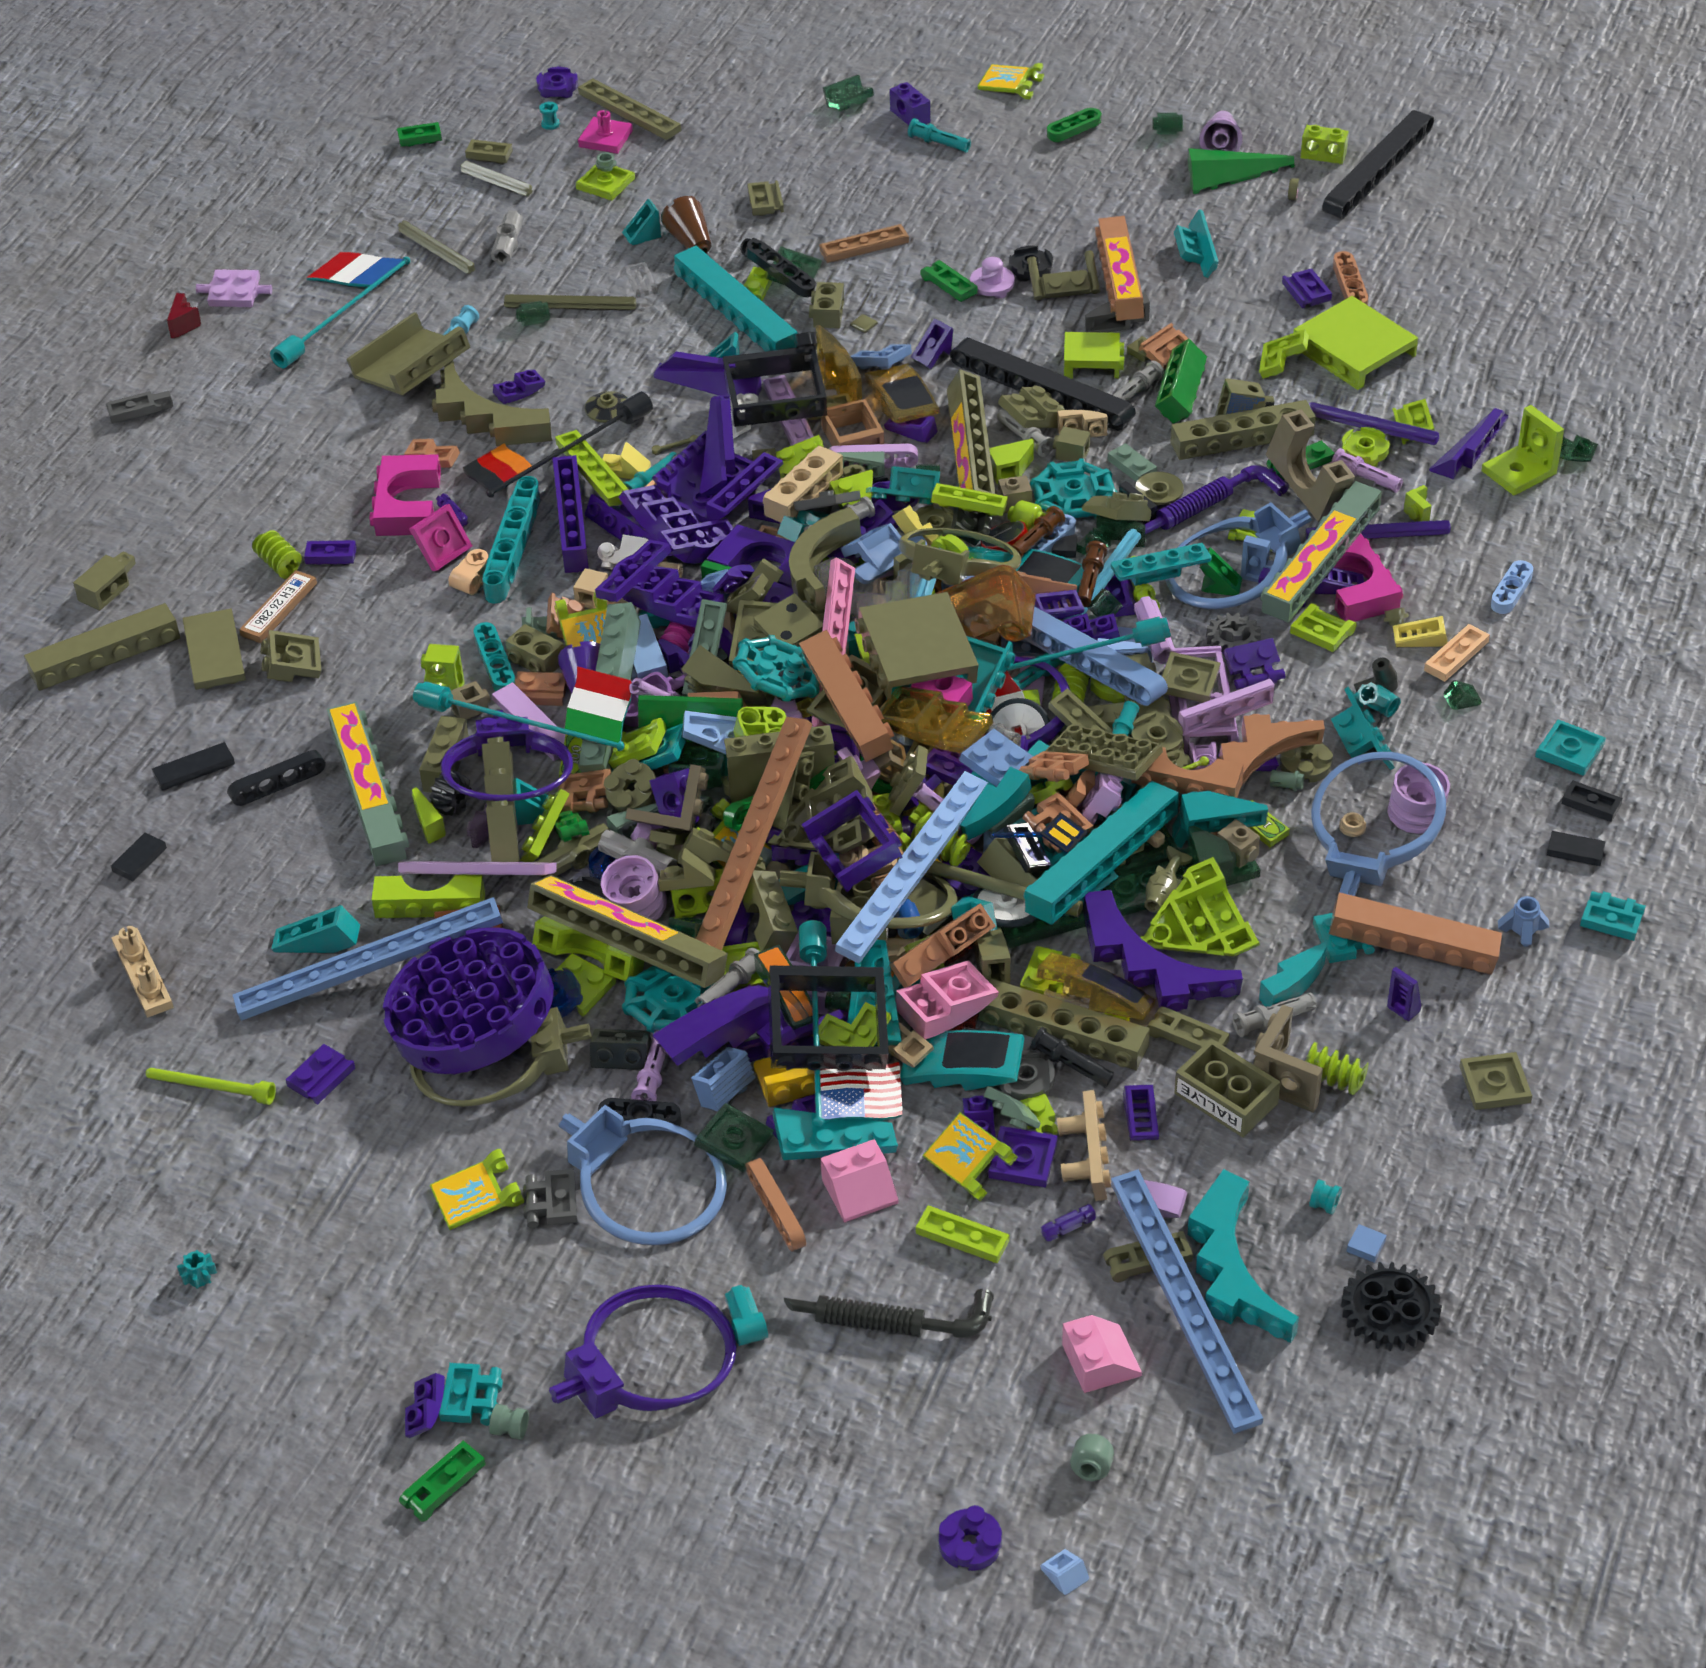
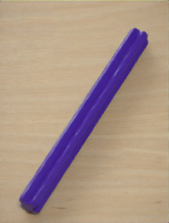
M1309 402V406L1317 418L1359 428L1371 427L1382 431L1384 434L1430 445H1436L1439 441V432Z
M1449 520L1368 524L1361 534L1366 539L1448 535L1451 531V525ZM1317 527L1306 528V541L1308 539L1310 532L1312 530H1316Z

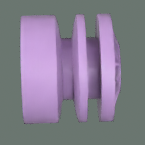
M1423 763L1438 777L1444 789L1447 803L1450 789L1447 775L1440 768L1432 764ZM1405 765L1395 774L1387 812L1390 820L1396 827L1409 833L1422 834L1428 829L1434 818L1436 809L1435 792L1427 777L1415 768Z
M638 855L624 856L616 859L604 871L601 879V888L607 900L654 921L660 918L666 909V892L660 891L658 874L654 865L648 859Z

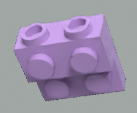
M1099 772L1095 777V786L1085 799L1079 803L1076 810L1092 825H1094L1098 818L1097 813L1106 818L1110 811L1115 812L1122 801L1121 791L1124 787L1120 783L1123 778Z

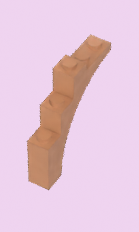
M1270 714L1243 716L1241 729L1243 742L1221 743L1219 759L1243 764V785L1255 770L1273 757L1301 746L1321 744L1325 731L1324 721L1308 719L1299 722L1280 721L1271 723ZM1218 832L1203 834L1204 839H1217Z

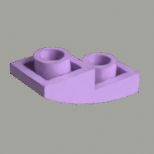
M1144 1180L1162 1217L1180 1218L1187 1197L1186 1190Z

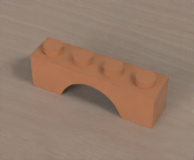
M1162 747L1163 753L1137 781L1131 780L1132 783L1143 787L1154 781L1181 794H1188L1193 791H1211L1237 798L1243 782V764L1216 759L1206 768L1187 770L1173 764L1167 756L1166 748Z

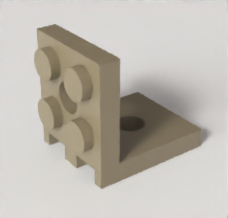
M690 764L681 818L627 808L625 819L691 831L692 828H695L696 817H701L704 801L700 800L701 790H706L709 775L705 773L703 767Z
M1282 1004L1278 1013L1271 1015L1267 1024V1031L1265 1033L1261 1032L1257 1038L1254 1050L1256 1057L1253 1065L1280 1081V1100L1314 1113L1319 1104L1323 1068L1285 1053L1290 1042L1293 1008Z

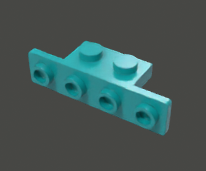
M1198 209L1189 223V229L1177 225L1173 233L1181 258L1186 262L1200 264L1203 276L1209 278L1211 273L1217 269L1219 261L1204 212Z
M892 466L889 489L868 487L866 488V493L872 494V498L886 499L888 495L896 496L895 501L910 502V498L919 499L920 504L933 505L931 502L932 493L936 483H939L940 472Z
M1197 543L1112 561L1111 569L1119 581L1131 579L1133 584L1137 586L1179 577L1184 567L1211 562V555L1203 543Z
M1349 686L1344 690L1352 706L1333 717L1331 721L1351 758H1354L1373 747L1376 748L1377 752H1392L1387 744H1382L1381 741L1385 740L1377 726L1373 727L1372 724L1376 721L1368 709L1364 710L1363 706L1365 705L1359 701V693L1356 692L1354 694ZM1383 760L1390 770L1395 768L1391 760Z

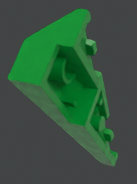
M1188 148L1187 163L1191 175L1190 184L1193 194H1198L1200 189L1207 187L1213 190L1217 189L1218 184L1229 182L1231 185L1260 177L1262 172L1271 170L1272 173L1278 172L1280 167L1290 166L1293 168L1295 166L1294 156Z

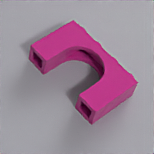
M439 454L382 456L381 465H378L376 468L378 481L374 482L376 496H372V509L374 512H370L369 515L370 526H374L376 536L412 535L409 529L434 512L433 501H401L395 499L394 496L408 489L439 488L441 479Z
M1360 533L1333 567L1364 574V577L1367 579L1364 583L1336 590L1334 609L1340 618L1345 621L1351 620L1356 622L1385 614L1384 611L1400 608L1401 599L1403 598L1401 586L1396 584L1389 569L1384 567L1379 555L1375 554L1370 547L1368 539L1364 538Z

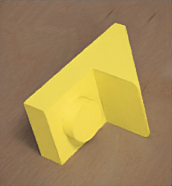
M625 442L621 455L604 454L603 461L618 478L633 479L637 472H645L651 466V462L627 442Z

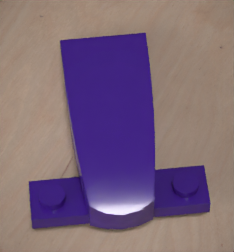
M657 485L625 490L619 495V499L632 516L656 541L670 543L671 553L668 556L674 555L685 563L695 564L707 560V557L713 552L715 547L733 530L727 518L699 523L691 509L683 511L674 497L665 498Z
M650 539L633 555L617 563L611 575L595 589L596 598L608 600L609 602H618L622 598L627 602H632L634 606L648 613L695 628L702 599L725 603L724 594L702 590L700 581L679 578L678 569L658 567L657 565L671 553L670 543Z
M749 984L745 988L719 997L692 1010L653 1034V1037L677 1066L698 1051L705 1057H708L727 1042L733 1048H736L754 1033L770 1049L768 988L761 985L751 986ZM780 1008L782 1046H785L797 1036L793 1029L784 1021V1015Z

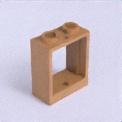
M865 399L827 408V416H821L822 429L831 446L884 444V431ZM860 422L866 428L865 431L839 436L835 429Z

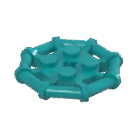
M1079 458L1078 461L1063 463L1052 461L1047 464V467L1037 477L1032 478L1029 483L1035 497V504L1040 505L1042 510L1046 511L1049 507L1056 506L1064 514L1071 515L1074 518L1099 517L1100 515L1082 511V508H1071L1083 506L1093 496H1112L1113 492H1118L1114 487L1112 472L1109 469L1103 470L1085 462V459ZM1101 482L1104 486H1099L1098 483ZM1042 489L1049 490V493L1043 494Z
M768 635L766 638L753 640L745 638L739 642V650L732 664L734 669L740 671L751 684V689L754 691L761 690L782 698L784 702H790L791 699L807 696L814 698L819 694L820 684L806 662L801 647L776 639L775 635ZM784 670L783 677L778 676ZM798 676H799V677L801 678V680H802V681H800L801 687H800V688H792L791 686H794L795 684H797V683L799 682V681H797Z
M653 965L638 975L627 978L624 983L626 993L622 1010L625 1015H631L647 1027L648 1032L654 1033L698 1008L700 1003H696V998L712 985L703 988L679 976H671L674 974ZM638 991L645 992L644 996L636 997ZM642 1009H649L652 1012L651 1016H649Z

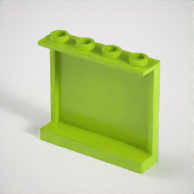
M1350 296L1294 328L1293 332L1305 329L1309 335L1307 350L1302 352L1303 355L1357 390L1364 387L1366 374L1404 352L1412 357H1415L1417 352V336L1354 296Z

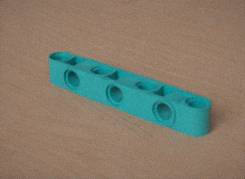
M524 476L517 481L489 554L482 579L485 599L489 603H501L507 598L534 525L540 504L538 480L533 476Z

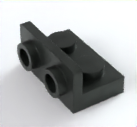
M955 507L951 528L989 535L991 530L989 523L992 516L984 512L979 514L977 511L968 512ZM958 536L973 546H976L980 541L978 539Z
M594 1029L590 1040V1066L592 1068L642 1070L647 1059L651 1032L647 1030Z

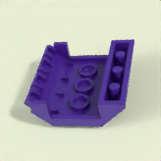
M706 430L695 439V442L688 445L680 454L657 472L652 479L665 498L674 497L683 511L691 509L698 521L703 523L725 517L783 465V460L763 452L757 459L751 461L734 453L736 473H726L727 485L717 494L701 495L700 487L707 435Z

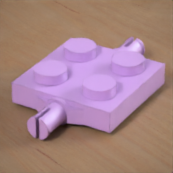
M223 269L215 270L213 280L209 284H196V293H209L207 301L208 305L212 307H253L254 300L259 294H272V285H259V270Z

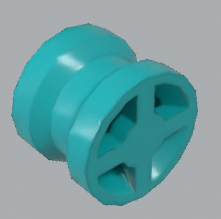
M1318 1179L1311 1194L1309 1207L1314 1209L1320 1207L1325 1209L1326 1213L1333 1215L1341 1197L1342 1187L1338 1185L1332 1187L1327 1185L1324 1180Z

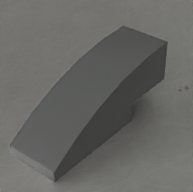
M1142 292L1144 318L1117 321L1115 312L1111 313L1110 302H1107L1085 315V332L1109 333L1129 330L1131 323L1149 321L1150 301L1146 292Z

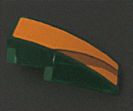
M779 945L754 954L755 971L767 987L770 965L793 966ZM779 991L781 1011L793 1030L813 1022L812 1001L807 991Z

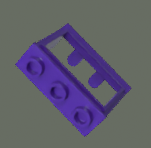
M858 790L801 824L809 841L846 892H849L852 886L898 857L900 859L903 858L898 848L902 845L894 831L891 833L887 831L889 826L881 814L875 815L874 811L876 809L869 797L863 798ZM860 815L882 846L845 868L823 837Z

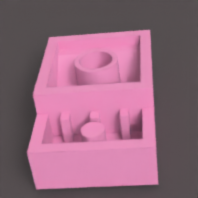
M968 960L921 974L920 984L896 990L895 1000L897 1012L921 1037L928 1039L948 1031L976 1015L998 997L999 991Z

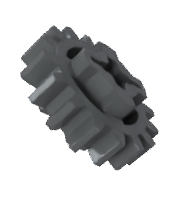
M1226 613L1224 618L1218 615L1217 620H1211L1210 626H1207V644L1221 646L1223 654L1226 648L1261 641V627L1256 626V620L1249 621L1248 615L1243 618L1240 617V613H1236L1235 616Z

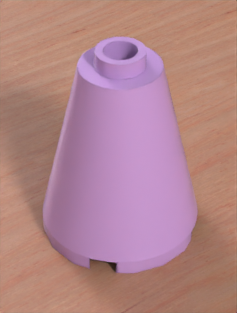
M1217 112L1203 126L1199 137L1200 146L1206 150L1239 151L1242 144V132L1229 112Z

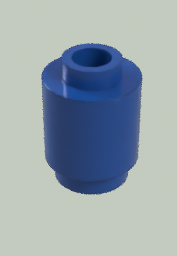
M906 899L894 918L920 916L915 903ZM924 926L896 930L901 938L914 939L922 933Z

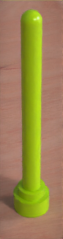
M148 1068L145 1072L146 1077L149 1079L252 1096V1099L256 1100L257 1103L266 1105L272 1104L276 1093L275 1083L260 1081V1083L251 1085L157 1068Z

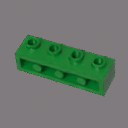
M1190 339L1172 349L1155 403V407L1173 424L1181 419L1185 420L1191 415L1193 403L1197 397L1196 393L1201 384V376L1205 370L1204 366L1207 356Z

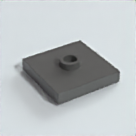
M833 490L819 492V498L794 502L795 510L802 511L858 501L861 499L860 490L834 495Z

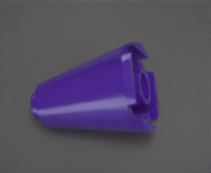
M583 641L580 642L581 646L572 647L571 644L560 651L558 663L571 695L576 684L577 666L596 671L600 650L599 643Z

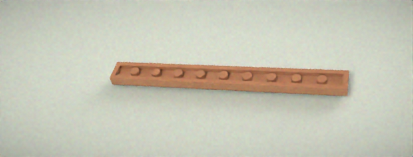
M785 718L696 937L697 940L719 950L723 948L813 724L807 719Z

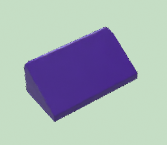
M1113 575L1103 589L1110 614L1114 613L1115 617L1136 615L1134 610L1136 601L1133 597L1134 590L1130 579L1119 581L1116 575Z

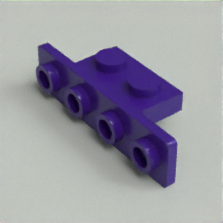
M591 494L585 511L586 517L620 541H622L623 535L655 540L638 523L624 504L609 507L597 494Z

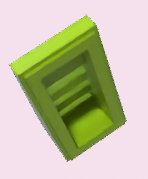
M417 787L412 789L414 807L426 841L430 844L445 837L446 831L443 817Z

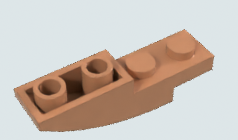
M980 903L920 942L889 966L904 988L909 987L921 978V974L932 971L996 926Z

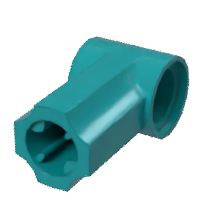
M1370 682L1366 685L1362 684L1358 690L1361 703L1377 710L1386 717H1391L1395 714L1400 706V697L1381 685Z
M742 1285L732 1287L725 1294V1301L732 1318V1328L738 1346L767 1339L769 1337L763 1313L757 1310L750 1288Z

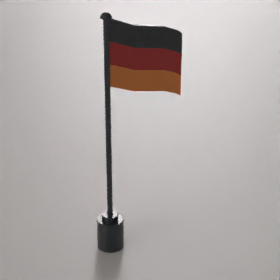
M640 391L617 405L616 417L533 466L524 457L511 451L504 443L464 466V473L470 479L483 485L487 490V496L492 498L496 492L616 421L620 420L625 424H632L652 412V401L645 392Z

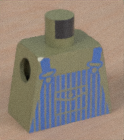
M1226 378L1215 415L1220 416L1274 406V397L1265 396L1260 384L1257 382Z

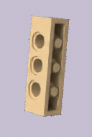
M817 446L764 495V516L782 522L784 516L797 518L799 511L795 510L794 502L818 498L819 492L826 491L829 488V482L837 480L843 474V455L822 446Z

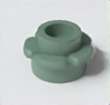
M604 152L597 156L596 167L601 171H611L617 164L612 153Z

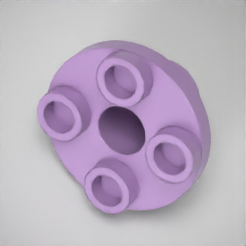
M988 257L983 260L982 267L976 269L971 274L970 281L978 286V293L975 295L994 296L1001 299L1005 298L1007 293L1014 287L1015 277L1009 269L1003 267L1001 259Z

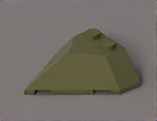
M852 756L827 768L823 773L824 780L816 790L810 789L786 819L787 825L783 828L779 836L774 834L769 840V844L817 851L809 841L801 825L802 823L858 790L863 798L868 796L873 803L872 791ZM858 815L823 838L834 853L843 854L867 842L875 835L861 816Z

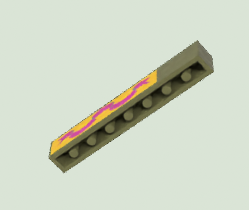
M959 369L947 388L958 487L995 494L980 376Z
M548 875L530 884L527 908L703 988L712 985L724 976L728 953L555 876Z

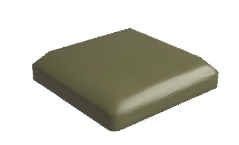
M862 314L851 322L850 326L866 333L877 325L878 321Z

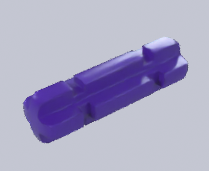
M445 493L441 496L438 495L436 498L437 505L441 508L444 505L450 504L461 526H467L468 517Z
M1086 1204L1078 1208L1079 1212L1074 1210L1055 1219V1223L1050 1221L1042 1225L1041 1234L1046 1241H1052L1058 1238V1234L1062 1236L1083 1226V1222L1088 1224L1096 1219L1095 1210L1090 1204Z

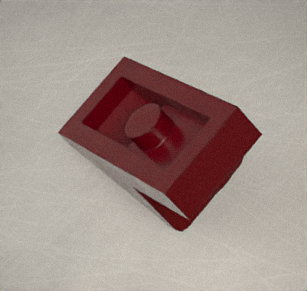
M176 293L167 318L169 333L172 339L201 326L199 310L197 307L190 306V303L186 300L185 293Z

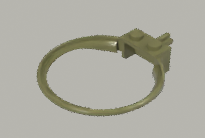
M924 528L904 534L898 542L901 553L913 561L911 573L919 574V577L927 581L934 578L943 580V583L947 585L960 584L967 576H996L1010 573L1021 564V556L1014 547L997 538L973 531L952 528ZM952 534L997 545L1010 552L1013 558L1007 562L971 558L970 560V551L968 550L960 554L925 545L926 540L923 539L917 543L908 539L921 535Z
M811 852L807 872L781 870L779 886L806 889L804 903L806 906H811L815 909L830 908L835 913L851 921H854L862 910L844 897L837 889L835 890V875L818 852ZM926 872L925 877L937 882L947 894L945 904L925 915L905 918L893 917L886 928H918L942 921L951 915V907L957 903L955 890L942 877Z
M551 1008L536 1034L531 1037L532 1056L536 1058L530 1068L517 1081L505 1089L478 1099L453 1100L438 1095L425 1081L422 1070L410 1064L411 1075L418 1089L438 1103L458 1107L487 1104L525 1090L539 1078L543 1071L546 1075L569 1071L567 1044L591 1039L592 1035L589 1023L566 1028L558 1008Z

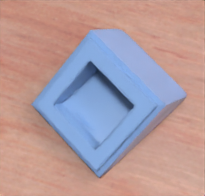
M1066 1549L1040 1565L1041 1570L1064 1595L1069 1594L1089 1580L1084 1561Z

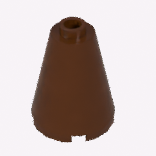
M693 196L676 198L673 200L674 204L670 207L667 205L661 213V222L664 228L686 249L698 246L707 254L712 244L701 203Z

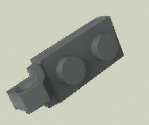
M151 391L107 402L106 404L112 424L174 407L169 391L151 394Z

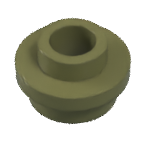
M1404 607L1384 611L1385 617L1383 620L1384 622L1389 621V625L1393 626L1405 623L1404 618L1409 616L1408 613H1405Z

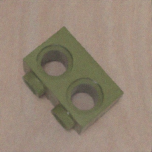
M817 282L816 291L811 293V304L813 305H809V318H813L814 328L841 327L844 307V283Z
M526 624L505 641L508 659L531 672L553 673L560 667L558 655L564 649V644Z

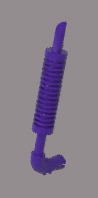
M1261 465L1246 467L1241 470L1240 474L1230 479L1222 476L1156 512V519L1144 524L1143 536L1159 527L1163 530H1168L1233 495V488L1243 482L1260 480L1278 496H1282V494L1284 495L1287 492L1289 484L1281 479L1272 468L1269 469Z

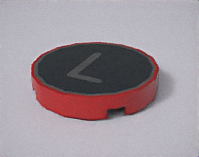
M1007 521L993 527L988 536L1013 545L1028 530L1022 521ZM980 541L982 547L1008 552L997 545Z

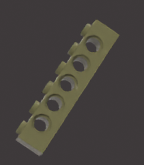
M1307 400L1203 418L1172 424L1170 443L1179 460L1269 444L1284 414L1302 409L1314 425L1316 416Z
M991 979L990 983L999 991L998 997L979 1012V1021L1033 1038L1041 1027H1045L1047 1032L1060 1040H1067L1069 1047L1077 1052L1115 1063L1121 1067L1133 1070L1138 1069L1149 1046L1150 1028Z

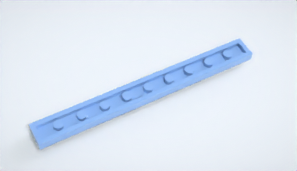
M964 771L903 853V858L897 861L836 943L835 952L857 963L862 961L958 830L988 782Z

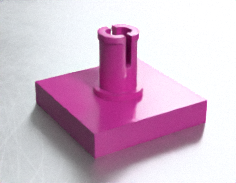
M605 110L598 111L597 117L592 118L578 139V145L581 148L618 154L632 133L633 125L632 123L610 120L609 111H606V116Z
M450 504L442 506L409 529L432 571L439 570L472 547Z

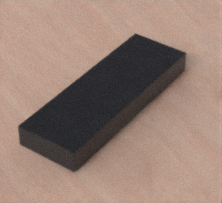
M223 742L154 767L152 772L160 789L163 791L234 765L235 761L226 743Z

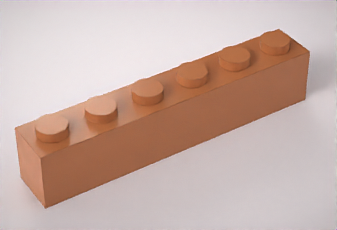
M825 630L799 643L806 662L865 762L894 749L890 739L894 737L890 725L888 722L882 723L881 720L884 718L878 705L872 706L871 702H873L869 690L867 687L861 688L863 682L857 671H851L853 666L848 655L840 653L843 649L837 637L831 638L828 631Z
M1340 892L1333 909L1329 930L1330 935L1491 975L1499 958L1502 938L1501 932Z

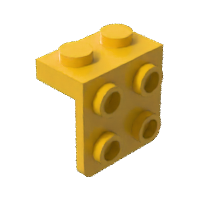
M771 1057L754 1062V1071L768 1107L815 1094L814 1070L771 1068Z

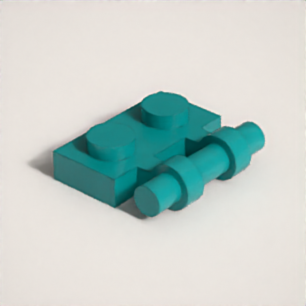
M1592 891L1580 926L1635 941L1646 905L1636 903V900L1631 898L1624 900L1611 896L1612 893L1603 891V893Z
M1333 913L1313 916V925L1319 940L1327 945L1326 957L1329 963L1356 959V950L1363 949L1367 955L1374 953V945L1330 935L1329 930Z
M450 1363L439 1413L440 1421L471 1423L473 1413H480V1423L489 1426L493 1408L498 1403L496 1402L498 1393L502 1391V1369L492 1367L489 1375H481L480 1364ZM478 1389L486 1391L485 1399L476 1398Z

